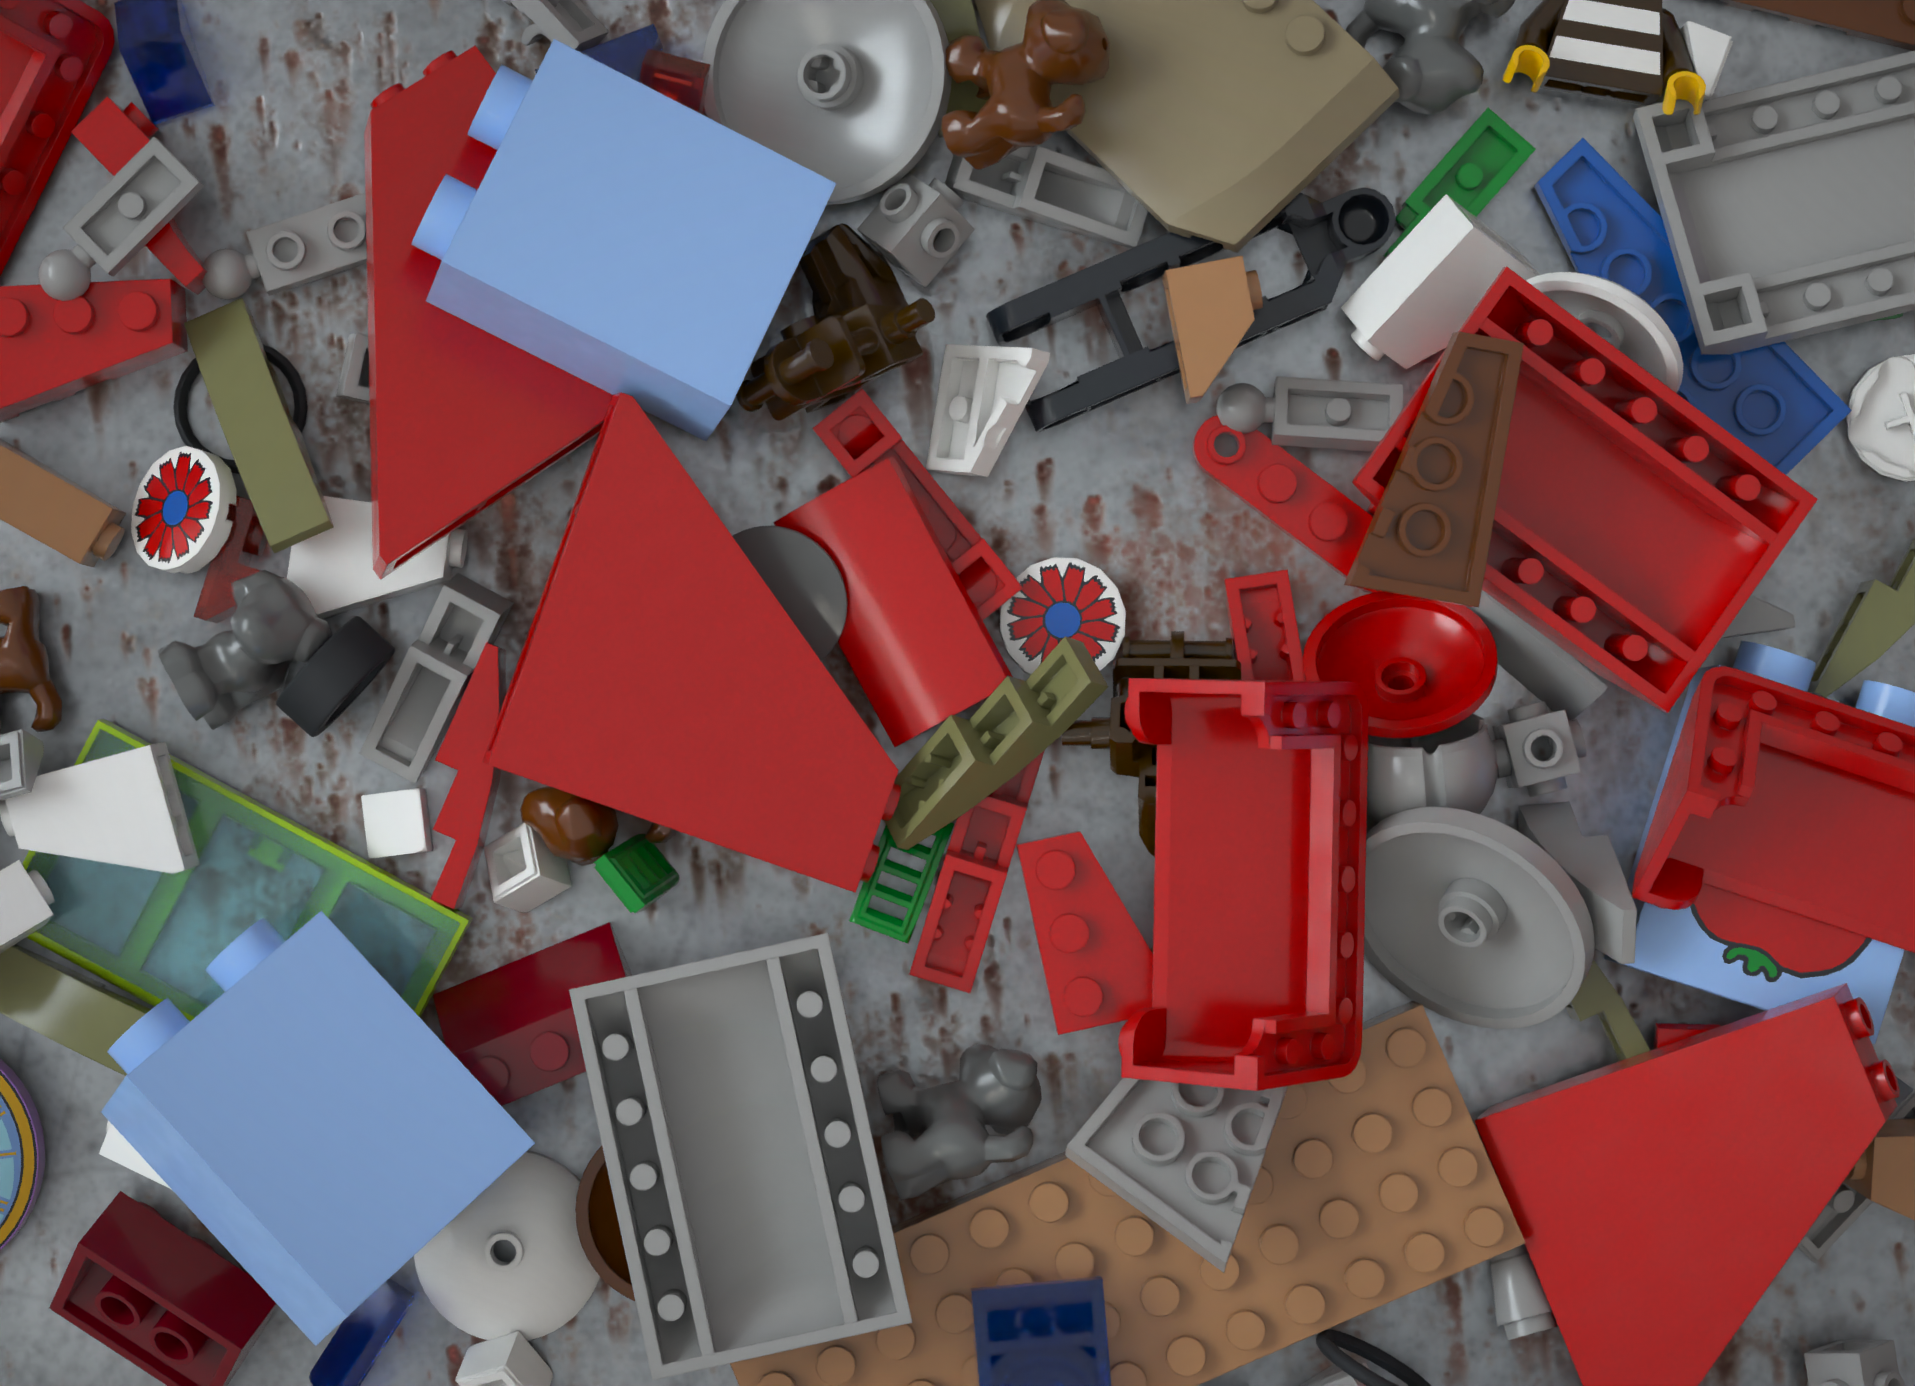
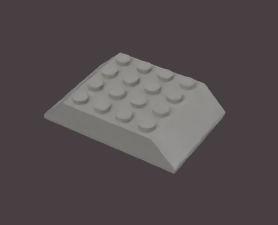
M828 933L569 989L652 1381L912 1323L898 1250Z

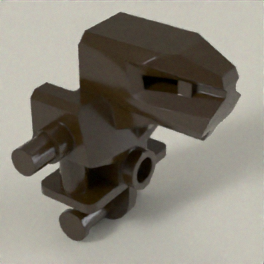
M846 224L835 225L808 242L799 263L813 291L814 316L804 318L781 330L780 334L783 341L770 348L766 355L752 363L751 372L754 379L744 380L736 394L737 401L746 411L755 412L762 408L765 402L771 416L775 420L780 421L791 417L804 408L807 413L826 408L848 399L859 388L870 381L923 355L915 335L917 330L934 321L935 311L933 306L924 298H920L908 305L886 259Z
M1171 631V640H1130V637H1124L1123 658L1113 661V698H1111L1110 717H1092L1091 720H1076L1062 734V746H1091V749H1110V769L1117 775L1139 778V836L1148 852L1154 857L1157 745L1139 742L1126 723L1124 710L1128 698L1129 678L1241 680V663L1236 659H1232V638H1226V641H1184V631Z

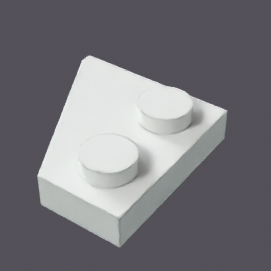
M946 344L926 470L943 474L988 477L1047 367L1050 353L1035 348Z

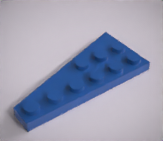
M1584 138L1534 185L1576 272L1599 276L1622 285L1645 300L1665 321L1679 345L1683 360V377L1677 394L1782 473L1788 474L1852 411L1785 342L1733 354H1701L1662 217Z

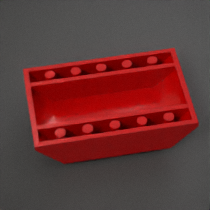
M1503 267L1458 331L1524 343L1482 590L1594 673L1657 709L1668 713L1818 499L1510 268ZM1444 352L1352 481L1376 508L1383 496Z

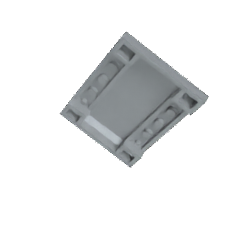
M1915 50L1705 100L1702 103L1699 115H1694V108L1690 102L1681 99L1676 100L1672 115L1664 114L1662 110L1663 102L1636 108L1633 116L1701 354L1738 353L1915 310Z

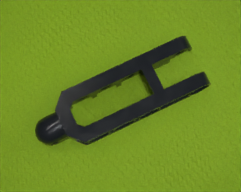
M1363 187L1350 190L1321 203L1308 195L1299 193L1253 237L1255 238L1276 228L1292 234L1308 271L1302 285L1270 299H1267L1266 296L1262 297L1263 308L1253 310L1255 320L1236 348L1327 309L1328 304L1333 300L1345 266L1383 247L1393 233L1396 217L1394 208L1385 195L1375 189ZM1169 232L1020 296L988 312L986 318L998 345H1002L1097 306L1119 356V359L1078 376L1075 382L1060 390L1030 401L1029 399L1025 408L1035 431L1041 432L1180 373L1174 340L1149 350L1148 346L1143 348L1120 295L1162 278L1165 270L1192 265L1227 249H1224L1220 243L1194 235L1191 238Z

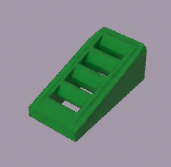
M951 822L932 834L936 836L932 848L918 843L908 850L897 847L886 825L878 844L880 852L876 867L869 881L863 882L849 921L909 944L954 823ZM891 847L926 860L923 872L887 859ZM883 871L917 884L914 895L911 896L878 883L881 872ZM874 895L907 908L908 911L904 920L868 907L872 896Z
M637 834L594 862L596 864L594 867L630 913L646 910L676 886L680 880L679 874L656 845L650 843L645 838L646 834Z

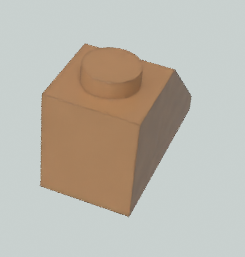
M1243 255L1165 270L1162 280L1186 404L1200 402L1254 322L1253 310L1263 308L1262 292L1257 271H1245Z

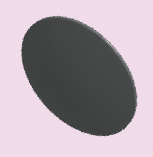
M758 526L734 534L732 537L820 661L823 660L837 644L847 617L846 588L842 575L833 559L810 537L789 528Z

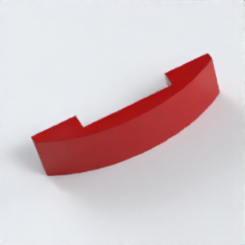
M863 388L812 428L850 478L894 456L982 621L1023 588L984 538L980 537L902 440L900 434Z

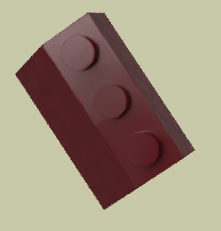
M608 922L433 994V999L446 1047L492 1097L503 1106L586 1072L569 989L632 976V973L612 924Z
M120 1191L78 1242L49 1309L167 1386H227L265 1329L277 1304L248 1272L242 1271L215 1253L212 1247L205 1241L187 1235L161 1218L160 1214L150 1205L137 1202Z

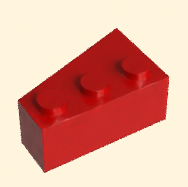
M170 278L90 282L87 291L82 296L68 301H61L46 294L40 284L0 286V423L18 417L20 413L48 402L60 401L73 396L75 392L100 382L120 378L188 352L187 331L184 325L187 322L185 288Z
M1074 831L1016 844L1058 1035L1125 1021L1135 1011L1151 1008L1153 953L1081 832Z

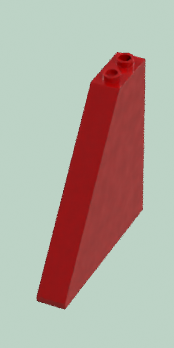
M476 45L459 56L454 51H448L440 55L423 70L422 73L425 77L406 89L402 83H397L380 93L370 104L372 110L370 111L364 131L373 570L380 580L598 435L613 396L426 302L442 260L411 245L424 214L445 174L478 190L497 152L496 149L467 135L480 104L496 75Z
M622 392L614 394L482 762L856 893L860 880L868 882L876 867L880 847L873 844L880 822L881 820L888 822L896 810L901 786L894 782L899 770L634 397Z
M1847 983L1494 1104L1474 1120L1499 1183L1525 1240V1246L1583 1386H1699L1896 1109L1897 1103L1895 1098L1900 1096L1896 1075L1886 1059L1878 1060L1869 1036L1874 1035V1025L1870 1012L1860 997L1853 999Z

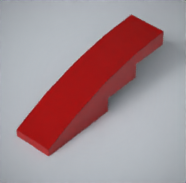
M1288 569L1224 579L1234 659L1241 663V680L1305 681L1303 675V656Z
M488 642L484 646L435 758V761L458 770L432 829L456 840L430 898L452 909L462 908L483 847L485 846L500 782L501 769L487 765L482 761L506 696V650Z
M1044 751L1013 778L957 818L909 975L971 993Z

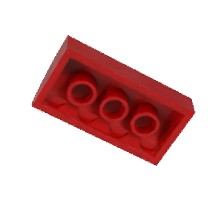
M894 456L857 474L773 522L775 526L789 528L810 537L830 555L837 565L845 584L848 603L846 622L838 644L894 748L945 722L950 715L955 716L983 701L995 691L1007 676L1013 677Z

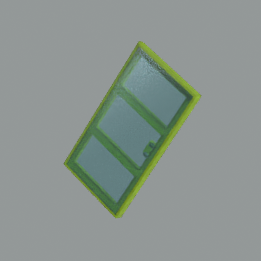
M99 719L74 766L152 744L106 719ZM169 754L200 865L171 874L29 850L22 863L27 873L33 869L40 873L54 897V903L49 905L54 915L45 926L26 938L153 1007L169 998L189 1021L193 1020L225 993L205 969L239 935L261 918H265L287 940L320 911L331 920L411 1009L421 1017L473 919L457 909H452L431 900L432 895Z

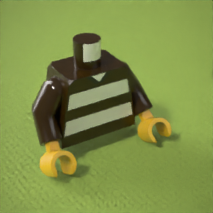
M1543 0L1520 25L1514 52L1503 74V81L1510 84L1514 73L1519 72L1528 75L1532 79L1531 92L1534 93L1539 88L1645 106L1652 105L1662 95L1664 86L1666 91L1662 110L1667 115L1673 114L1675 103L1678 99L1690 102L1694 108V115H1699L1706 90L1704 80L1694 73L1686 42L1674 14L1662 8V0Z

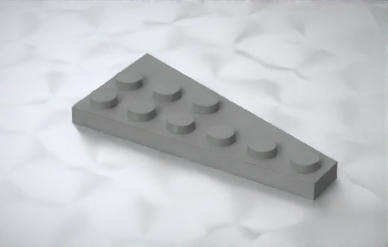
M1122 1078L1066 1146L1065 1156L1224 1273L1288 1086L1252 1091Z

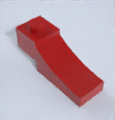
M107 96L71 133L115 176L151 140V137L159 129L133 102L123 110ZM173 217L145 246L187 289L199 295L205 289L202 280L207 271L203 267V262L186 241Z

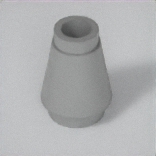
M1525 1244L1490 1258L1497 1326H1504L1507 1339L1511 1340L1557 1327L1554 1314Z

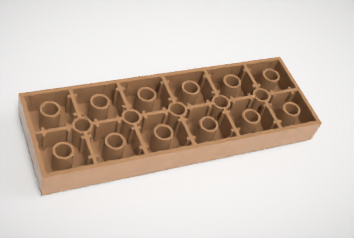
M1411 1001L1363 1022L1361 1055L1356 1068L1351 1074L1342 1078L1288 1086L1224 1273L1067 1158L1065 1151L892 1226L912 1323L730 1363L739 1386H1198L1523 1245L1525 1240L1423 1005Z

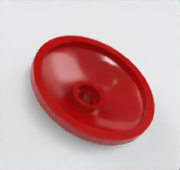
M1388 592L1366 594L1345 602L1332 610L1312 630L1303 653V675L1305 681H1350L1358 683L1362 687L1368 701V735L1384 738L1420 737L1445 730L1463 721L1474 713L1487 699L1494 686L1498 669L1497 648L1492 633L1483 620L1471 609L1463 605Z

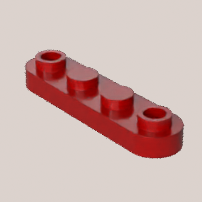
M1218 415L1206 420L1198 429L1193 440V455L1200 469L1347 579L1373 516L1279 445H1272V440L1256 429L1253 432L1242 434V432L1233 430L1227 425L1223 426ZM1222 434L1233 436L1238 444L1236 454L1231 457L1220 456L1214 448L1215 438ZM1359 588L1368 593H1383L1382 591Z

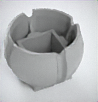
M1471 714L1454 726L1420 737L1384 738L1368 735L1367 813L1371 819L1378 824L1393 814L1419 807H1450L1481 814L1494 792L1498 775L1497 753L1488 733V724L1484 723L1482 717Z

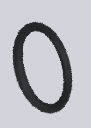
M262 344L267 359L280 369L289 382L295 406L293 421L302 434L306 424L308 404L306 389L301 377L285 356L274 348ZM194 358L182 373L175 390L173 405L175 425L186 446L212 453L202 446L195 437L188 422V393L194 379L200 373L197 360ZM220 457L231 469L232 473L240 474L235 460Z
M1331 1329L1324 1330L1317 1335L1316 1344L1320 1351L1337 1367L1366 1386L1399 1385L1369 1370L1338 1347L1373 1362L1399 1378L1408 1386H1431L1423 1377L1407 1365L1361 1339Z

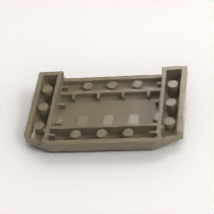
M975 0L990 50L1001 51L1023 41L1028 9L1037 0ZM1065 0L1072 7L1085 9L1099 17L1110 42L1109 69L1104 78L1083 85L1053 84L1050 92V100L1053 107H1057L1072 94H1079L1083 97L1086 109L1083 121L1066 132L1169 232L1191 238L1194 235L1222 244L1224 249L1236 253L1400 97L1399 88L1377 60L1313 0Z

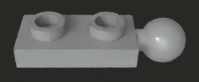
M153 137L62 227L77 245L72 250H56L43 259L38 273L42 289L50 297L61 301H68L82 296L90 285V268L95 263L107 274L114 277L204 185L157 138Z
M366 193L247 231L246 234L252 253L243 255L233 249H220L211 253L203 263V267L207 271L202 280L205 288L217 298L231 300L242 296L249 289L252 279L262 277L266 292L270 296L366 264Z
M1276 376L1273 398L1265 397L1257 387L1248 383H1236L1229 386L1221 393L1218 399L1217 415L1223 426L1227 425L1233 430L1242 432V434L1255 431L1263 423H1272V445L1373 452L1403 410V385Z

